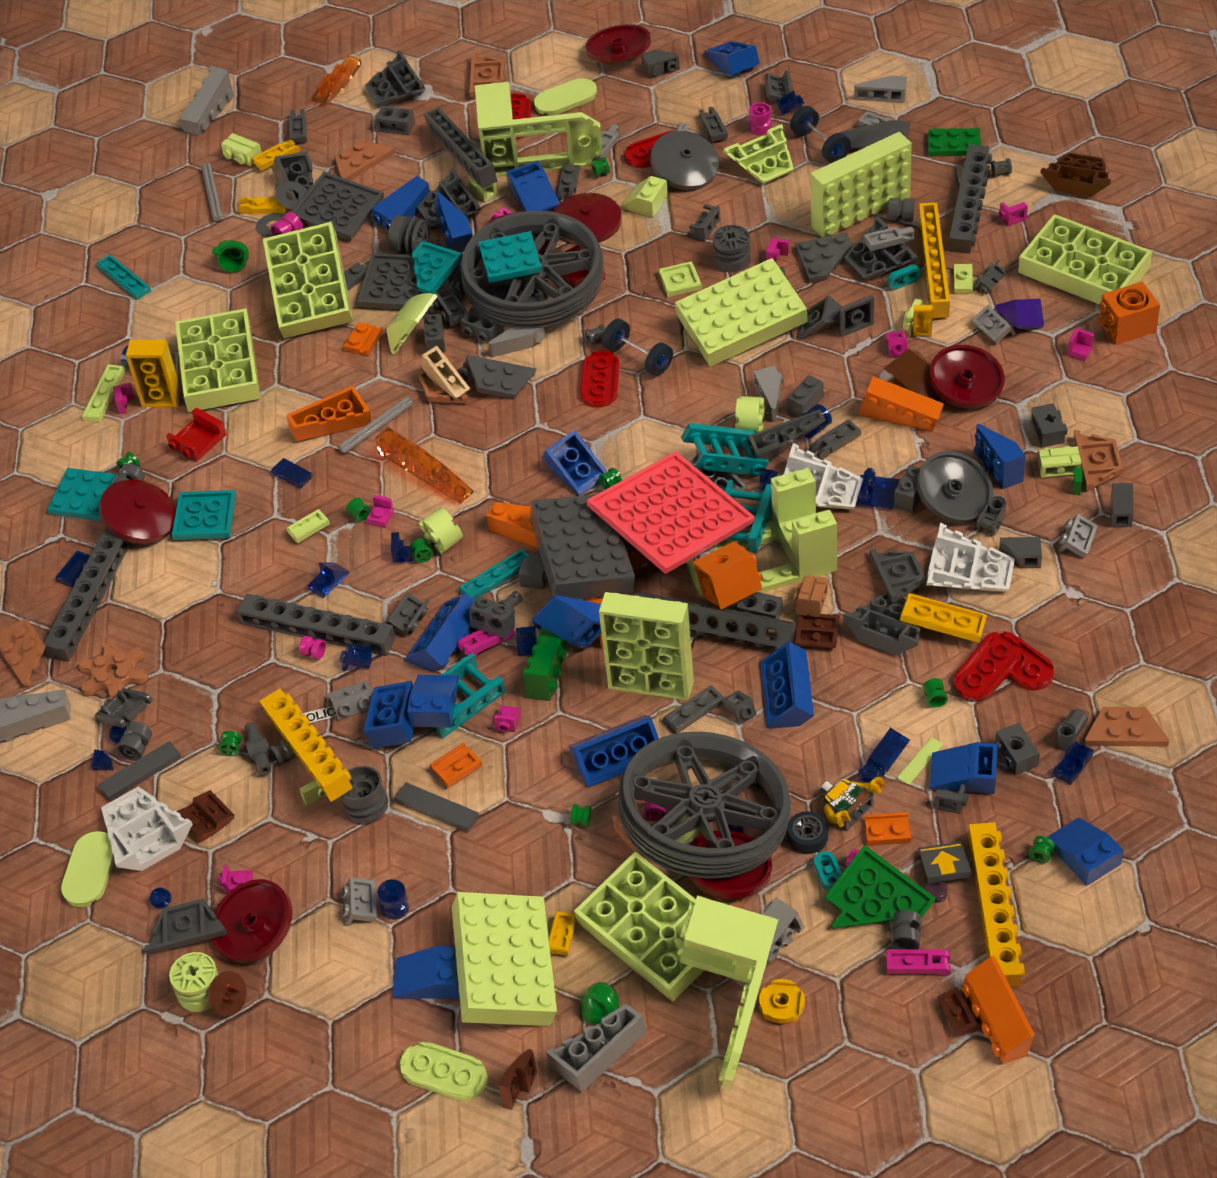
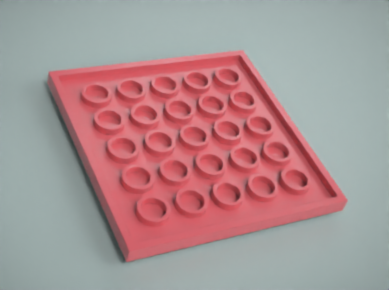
M676 451L587 500V506L665 574L753 524L755 516Z

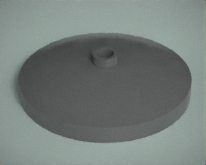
M674 131L661 136L654 143L650 155V163L656 176L667 180V185L680 190H697L713 181L719 167V158L715 148L705 138L692 132Z
M953 451L936 453L924 462L917 475V490L924 505L937 517L951 523L965 524L976 521L989 499L993 497V486L987 472L977 461L962 453Z

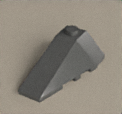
M817 410L748 435L756 458L771 460L793 445V443H796L825 421V417L821 410Z

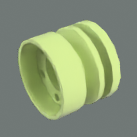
M201 952L184 954L174 962L169 974L178 1002L184 1009L191 1012H202L211 1008L208 991L211 982L218 975L215 962L210 956Z

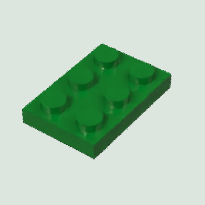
M980 128L928 129V157L966 156L968 145L981 146Z

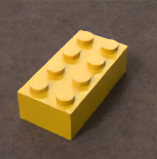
M130 340L126 358L141 406L178 407L182 391L167 340Z

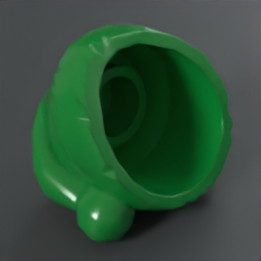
M224 240L219 243L218 247L212 249V254L217 256L218 264L227 272L234 273L241 270L249 259V250L242 242Z
M605 982L594 983L587 988L581 1002V1013L585 1021L597 1025L602 1022V1018L619 1009L620 1000L618 993Z

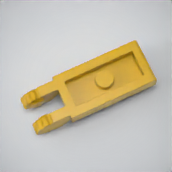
M288 140L252 157V161L263 171L273 166L275 156L300 153V147L295 145L292 140Z
M246 196L240 198V205L238 206L239 212L246 214L285 213L287 207L278 202L276 197L251 198Z

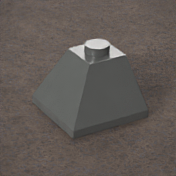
M828 295L808 308V322L800 325L798 338L803 339L840 323V308L843 306Z
M873 296L861 298L840 308L841 337L874 324Z

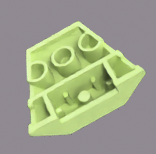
M782 124L767 130L766 135L742 145L736 143L723 149V152L763 184L793 171Z
M425 293L410 298L386 328L390 350L393 355L429 309L437 295Z

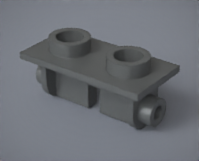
M1000 260L995 264L991 263L986 268L985 275L982 273L975 280L977 284L973 291L978 287L981 293H989L996 283L1005 276L1006 270L998 266Z

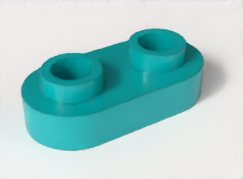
M909 265L890 273L887 278V284L893 290L902 288L918 281L922 271L917 265Z
M822 851L816 854L814 868L823 888L830 891L835 883L829 882H836L842 875V871L831 852Z

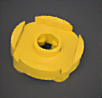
M774 980L760 992V1010L766 1020L781 1024L794 1023L804 1011V993L791 980ZM780 998H785L787 1003L780 1005L776 1001H780Z

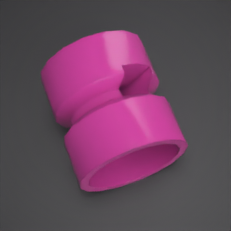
M758 102L752 104L749 108L750 131L756 135L767 134V130L772 128L770 118L771 107L768 104Z
M288 212L281 220L276 221L270 226L273 236L303 229L301 220L293 212Z

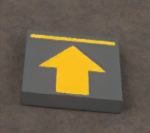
M962 841L918 848L927 883L971 877V869Z

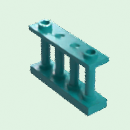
M688 423L681 436L683 442L694 443L700 454L694 466L697 469L761 476L769 463L768 459L756 458L751 448L748 435L754 434L755 431ZM704 445H711L714 453H707ZM720 446L728 447L731 455H724ZM737 448L744 449L747 457L740 456Z
M729 479L727 486L723 487L724 492L732 498L760 501V505H741L751 514H755L753 524L747 526L751 528V531L747 533L737 532L727 539L746 541L749 544V552L757 553L772 511L771 484H767L764 492L762 491L761 493L738 491L733 489V480Z
M473 652L442 674L459 675L458 689L468 698L461 703L455 702L452 727H436L437 734L442 739L506 693L504 680L499 675L493 680H489L477 669L476 657ZM470 673L483 687L474 692L460 679Z

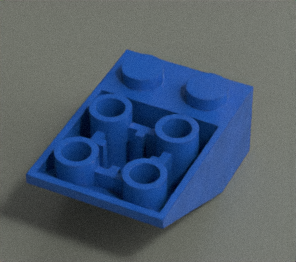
M538 161L506 171L508 188L524 211H547L560 204L544 169Z
M438 192L437 200H434L436 206L435 213L437 218H440L441 231L446 235V246L453 251L463 252L473 237L468 218Z
M976 424L974 453L977 457H980L985 469L990 471L995 483H998L1002 489L1023 482L1025 454L1018 444L981 424Z
M554 595L534 616L533 621L571 645L588 648L602 633L599 616L601 604Z
M975 742L932 752L930 789L959 791L962 784L966 785L965 792L995 794L998 744Z

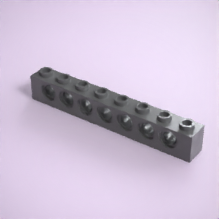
M439 107L424 113L430 133L482 189L498 182L493 164Z
M968 145L949 237L950 252L970 253L971 246L975 247L976 236L974 234L978 232V224L976 222H980L981 212L978 211H982L983 200L981 199L985 197V188L983 187H987L988 177L985 176H989L990 165L988 164H991L992 154H989V146Z
M105 528L102 535L99 536L97 545L92 549L89 560L84 564L82 573L76 579L74 588L68 594L66 603L60 609L58 618L52 624L51 631L43 641L46 646L45 653L47 658L70 661L131 545V542L119 538L108 528Z
M639 592L635 595L688 603L689 627L699 635H708L710 633L715 634V637L719 639L735 638V642L738 643L750 641L754 642V645L758 647L774 646L775 650L788 641L793 643L796 622L726 608L720 610L716 606L645 592ZM691 613H694V614L697 615V617H698V622H697V623H693V622L691 621V619H690ZM710 617L717 620V627H713L710 624ZM730 621H733V622L736 623V625H737V630H736V631H733V630L730 629V627H729V622H730ZM749 625L756 627V635H752L749 632ZM769 629H773L776 632V639L769 637Z
M246 593L237 610L240 624L302 638L307 635L313 637L314 640L321 639L329 644L383 656L388 655L395 640L393 625L387 623H379L369 619L352 617L351 615L301 606L296 603L269 599L259 595Z

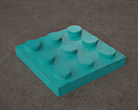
M531 231L478 242L489 283L542 272L541 262Z
M67 468L47 509L50 515L102 521L99 514L101 497L118 474Z
M236 490L179 492L172 532L173 540L231 538L237 497Z

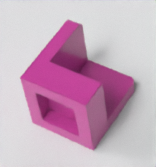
M1076 328L1069 339L1068 356L1086 361L1093 348L1094 333Z

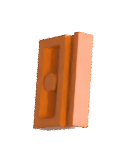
M358 322L343 346L344 351L358 355L365 354L368 357L383 333L382 327L375 328V325Z
M463 742L432 762L430 767L449 788L480 768L482 761Z
M908 812L864 815L867 846L911 843Z

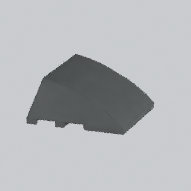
M400 50L392 61L386 63L387 67L382 72H377L365 85L377 106L396 104L426 90Z
M453 168L449 171L450 175L445 180L439 182L438 188L435 191H430L417 206L432 229L440 228L441 223L440 218H437L435 213L436 206L434 200H437L438 192L467 218L482 210Z
M877 216L874 219L875 223L870 229H866L865 234L888 229V226ZM862 238L854 244L844 258L864 280H870L916 260L918 256L902 243L869 251Z
M886 592L871 600L869 605L865 607L859 606L851 614L849 612L843 614V619L858 641L894 655L918 646L920 626L900 621L906 601L904 598L892 603Z

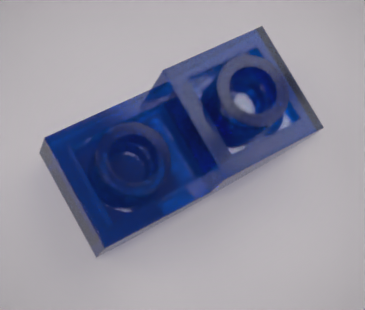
M1075 741L1065 752L1064 759L1054 768L1052 776L1071 785L1086 767L1095 750Z

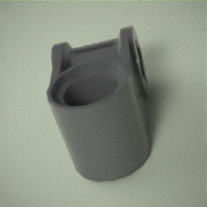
M994 496L989 499L986 507L978 517L976 528H984L992 531V534H997L1006 516V500L1003 497Z

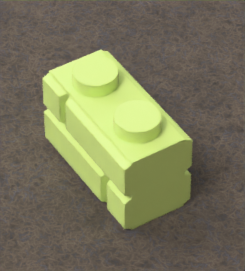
M234 133L223 141L221 145L223 155L227 159H233L240 164L248 166L254 164L252 157L262 153L259 143Z
M1078 446L1038 450L1037 461L1041 478L1074 475V468L1081 467Z

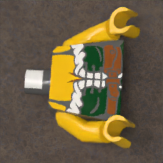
M876 777L869 783L850 782L842 779L836 786L826 781L821 786L820 792L825 795L823 810L827 822L837 824L845 831H848L873 807V793L880 794L882 792L880 788L886 786L882 778Z

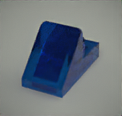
M319 562L321 573L308 584L309 590L322 598L329 594L349 574L348 570L334 562Z

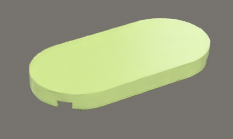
M574 79L539 93L534 99L535 109L542 115L544 113L548 114V116L558 115L591 102L597 94V86L589 79Z
M100 831L90 832L82 836L73 848L61 885L64 898L72 906L87 907L92 904L91 902L98 901L105 892L115 859L107 833Z
M420 1042L418 1045L408 1047L400 1058L401 1073L408 1083L455 1100L467 1101L474 1099L484 1091L487 1085V1072L479 1059L431 1042Z

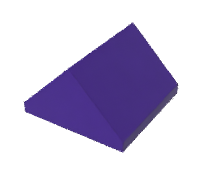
M1017 299L995 306V309L1017 329L1043 328L1044 326L1041 299Z

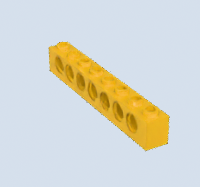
M937 202L919 203V226L929 305H933L932 318L949 317L950 299Z
M281 688L259 701L268 718L331 802L353 789L349 782L352 777L348 770L343 767L338 757L334 758L333 751L326 745L315 727L310 725L306 715H301L302 711L297 704H294L289 693L284 694Z
M995 822L969 824L968 838L988 958L995 956L1010 987L1020 986L1021 977H1025L1024 964L1019 963L1021 946L1020 943L1016 944L1015 938H1018L1017 924L1012 922V919L1015 918L1014 906L1009 905L1011 888L1006 886L1008 870L1007 867L1003 868L1002 862H1005L1004 849H1000L999 844H1002L1001 831H997Z

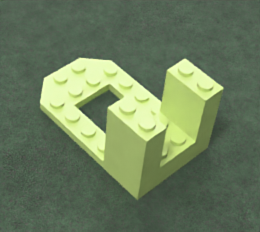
M509 82L475 85L481 150L493 164L496 177L506 176V171L534 161H538L545 172L562 170L563 165L570 164L580 165V168L588 167L596 156L599 157L603 153L600 123L586 114L579 112L513 120ZM566 132L568 152L518 157L516 137Z
M809 468L771 478L772 521L767 522L760 545L780 540L791 563L759 572L762 577V581H760L762 590L758 591L760 593L803 581L805 575L817 577L837 571V523L830 509L816 513V481ZM744 528L738 533L750 532L751 528ZM725 539L716 544L715 548L711 547L708 550L719 549L733 541L745 549L749 548V544L746 541ZM692 558L686 562V567L698 594L703 596L694 570V559Z
M697 896L695 903L690 902L687 915L691 916L690 921L687 920L686 924L684 923L681 937L685 939L684 942H680L677 955L681 956L680 963L750 984H745L740 1002L744 1004V1007L739 1005L734 1024L738 1028L733 1027L719 1076V1081H723L721 1088L730 1091L778 919Z

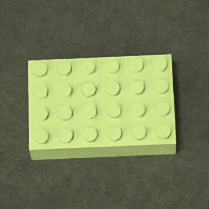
M897 132L810 173L811 227L821 237H828L888 208L889 198H900L901 201L904 198H909L911 189L912 143L900 132Z
M1054 214L1019 256L1018 273L1100 304L1102 294L1138 283L1150 268L1152 251Z
M332 222L263 239L278 326L284 339L353 322L337 235Z
M773 258L675 302L679 320L710 367L808 322L807 308Z
M247 309L175 322L183 394L188 412L193 411L196 407L203 410L261 399L251 324Z
M605 592L599 616L608 689L688 701L694 682L688 603Z
M636 851L574 910L577 923L672 1002L704 971L680 963L681 956L677 955L680 942H684L685 939L681 937L684 923L686 924L687 920L690 921L691 916L687 915L690 902L695 903L696 899Z
M457 892L452 904V917L462 1022L551 1026L557 1013L544 897Z

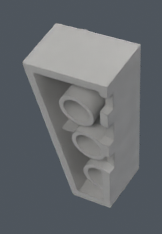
M210 66L208 70L210 74L208 77L203 78V86L200 90H196L194 101L188 104L180 118L184 132L201 136L233 98L234 92L228 70Z
M65 689L0 699V742L4 740L9 742L14 740L15 736L24 733L29 735L38 728L44 727L46 729L71 720V703Z
M777 897L773 902H769L766 905L763 913L765 916L778 919L767 959L768 962L774 961L778 957L779 949L782 945L788 946L793 941L792 935L796 931L800 933L805 928L798 912ZM731 978L743 988L745 984L750 985L749 983Z
M628 1004L602 1018V1022L583 1029V1033L577 1037L566 1039L563 1041L562 1046L555 1050L551 1048L546 1051L550 1067L583 1092L647 1032L643 1016Z

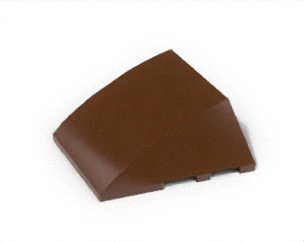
M1068 152L1058 158L1056 163H1050L1047 169L1042 168L1040 171L1055 192L1091 198L1111 184L1104 160L1100 157Z
M907 349L886 366L879 376L882 380L933 400L939 401L941 399L932 388L929 380L930 364L918 351Z

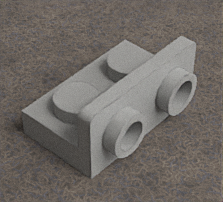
M989 305L984 307L972 319L973 323L996 344L1008 333L1012 336L1016 334L1013 330L1014 325L1008 319L1004 320L1002 318L1003 315L997 309H992Z
M1079 514L1073 519L1069 518L1064 525L1065 532L1058 541L1060 544L1058 552L1062 553L1067 548L1084 558L1089 552L1098 525Z
M367 680L328 693L338 720L369 710L373 694Z
M350 877L347 884L343 885L341 890V898L344 899L342 917H345V925L350 926L353 919L374 922L377 918L375 881Z

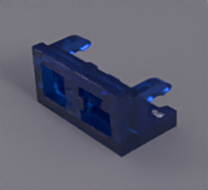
M890 727L869 756L865 768L884 776L908 745L910 739Z

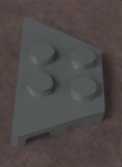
M467 355L465 360L466 364H469L470 374L475 381L478 392L515 399L519 391L527 385V382L536 373V368Z
M870 549V557L892 603L925 583V575L913 552L888 550V554L876 553V549Z
M204 898L162 909L158 917V923L151 932L153 935L149 945H145L144 951L147 955L227 935V931Z

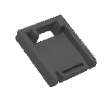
M123 688L117 691V694L107 704L102 705L95 716L102 723L124 728L127 725L126 722L130 723L147 707V703L150 704L153 699L147 693Z

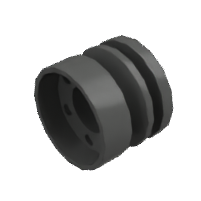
M396 215L391 222L388 233L390 250L401 253L407 252L412 255V252L421 241L429 243L430 226L428 221Z
M726 225L715 231L713 234V249L716 267L725 272H738L748 267L751 262L750 234L747 229L738 225Z
M357 766L349 769L348 772L352 777L349 782L353 789L340 796L348 818L358 823H369L379 819L388 808V797L379 772L369 766Z

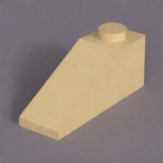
M438 346L422 355L419 365L429 378L455 400L470 390L469 386Z

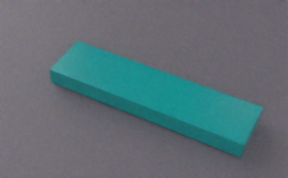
M111 254L96 262L97 267L136 300L151 292L149 285Z
M523 548L459 586V592L461 594L466 593L475 601L479 596L485 595L519 574L523 559L530 555Z

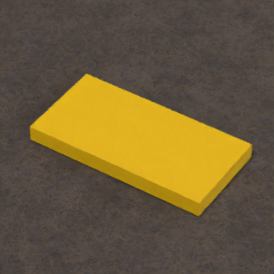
M908 593L900 621L980 643L987 615Z

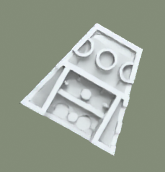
M793 443L784 474L809 468L816 481V507L854 510L863 478L841 467L838 469L831 465L832 462L826 459L822 461L814 457V453L808 450L805 452Z
M940 523L925 581L926 585L982 591H1009L1015 558L992 547L988 549L982 546L980 541L975 539L973 541L963 537V533L957 530L953 532L946 528L947 525Z
M140 787L101 807L115 864L119 868L143 871L181 849L192 826V821L182 818L180 813L170 810L166 804L158 802L154 796Z

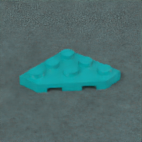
M421 241L412 252L419 291L431 294L436 293L462 261V253Z

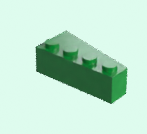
M541 627L538 634L537 645L533 646L532 657L528 658V669L524 668L523 679L527 698L551 701L552 694L557 691V677H561V663L566 660V646H569L570 643L544 627Z

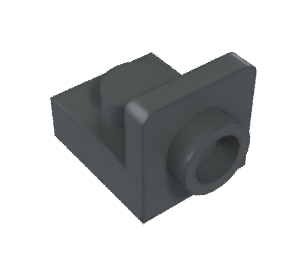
M739 690L722 700L723 706L735 714L739 724H743L757 715L751 697Z
M961 784L959 794L949 790L937 789L935 809L960 814L962 806H966L969 794L965 793L966 785Z

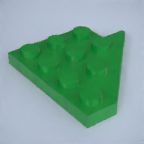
M865 844L824 897L842 911L831 925L833 929L890 922L893 919V914L900 910H911L923 917L936 900L933 895Z

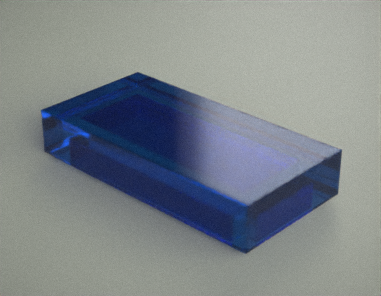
M285 458L271 469L273 475L300 489L313 477L311 472Z
M77 550L56 575V582L73 588L90 555Z

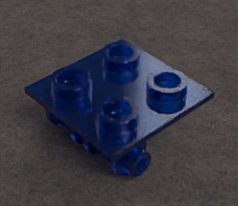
M867 468L864 471V475L860 476L863 480L856 505L893 509L894 492L899 484V479L878 477L873 468Z

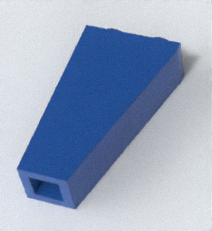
M418 176L414 177L372 207L373 220L389 231L391 222L396 215L412 219L419 211L417 208L418 204L430 193L429 183Z

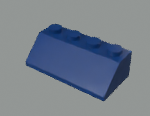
M466 593L445 601L405 660L431 671L444 668L449 663L448 658L450 655L457 651L458 641L469 633V608L475 601Z
M788 641L760 661L766 723L770 729L801 726L814 717L807 652Z
M643 715L568 746L576 767L587 787H590L624 773L636 753L659 738L652 718Z

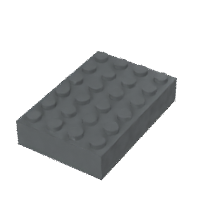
M595 495L531 501L530 521L552 596L560 595L574 599L603 597L605 592L633 593L635 575L622 536L587 506V500Z

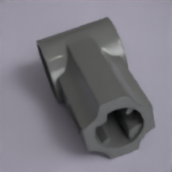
M1078 708L1072 709L1064 722L1058 725L1055 739L1057 748L1070 750L1074 747L1075 739L1088 721V716L1083 710Z

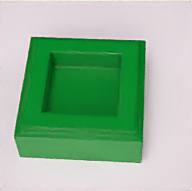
M1076 467L1074 468L1072 493L1073 495H1080L1082 468Z

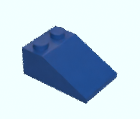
M732 40L704 51L705 55L723 73L730 74L731 76L739 75L740 71L752 70L754 66L760 64L756 45Z
M576 430L547 448L542 456L552 472L578 496L600 482V474L607 473V470Z
M459 675L417 676L410 694L407 710L411 727H452Z
M412 681L374 687L363 731L373 749L411 742L414 727L410 726L407 710L410 694L413 689Z
M1081 818L1075 819L1048 836L1055 844L1054 852L1086 886L1117 868L1122 863L1123 849L1109 834Z
M435 946L397 958L393 999L460 998L455 946Z

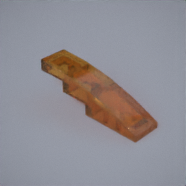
M346 55L341 65L336 64L332 73L325 75L311 100L323 105L328 104L355 75L362 64L361 59Z

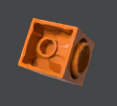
M1143 281L1102 294L1098 321L1107 331L1109 338H1112L1117 345L1157 332L1160 304Z
M735 541L693 561L702 595L720 610L762 590L760 582L762 577L755 565L757 564L756 557Z

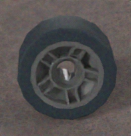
M812 811L797 813L788 822L787 840L790 846L797 852L803 854L819 852L828 841V824L825 818L818 813Z

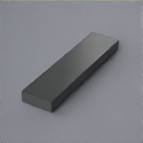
M168 741L98 785L109 801H112L179 760L181 755L174 745Z
M407 782L395 797L396 802L466 832L470 831L479 817L478 812Z

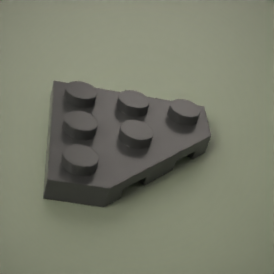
M847 233L795 243V249L809 284L827 280L832 270L839 266L845 254L852 248Z

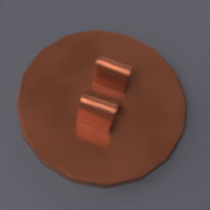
M232 971L221 972L215 976L208 991L211 1008L222 1016H233L239 1012L247 996L243 978Z

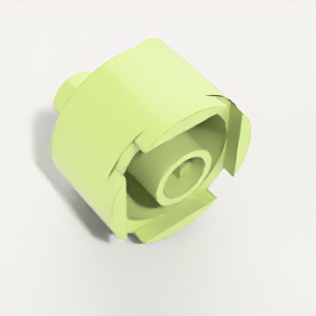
M738 396L735 428L753 430L755 433L763 430L764 398Z
M443 508L436 509L418 523L422 531L425 532L424 538L427 539L429 544H435L434 547L439 554H443L463 538L459 526L454 525L451 521L453 518Z

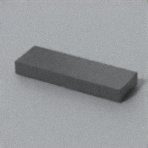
M711 685L664 716L663 722L675 734L679 733L721 705L722 700L725 698Z

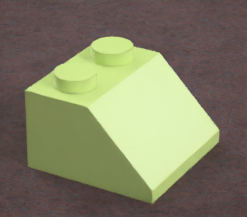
M650 176L640 182L630 193L622 205V209L653 218L668 196L667 180Z

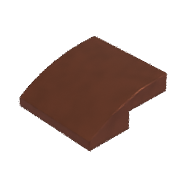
M809 614L807 616L799 615L795 645L836 648L840 615L821 614L819 617H812Z
M211 790L194 797L193 804L177 811L182 818L192 821V826L188 833L198 843L213 836L235 817Z
M956 987L937 996L957 1036L982 1030V1023L979 1017L974 1015L972 1003L969 997L964 995L963 990H959Z
M527 1049L515 1059L499 1083L504 1108L513 1109L520 1090L530 1092L537 1074L534 1054L531 1049Z

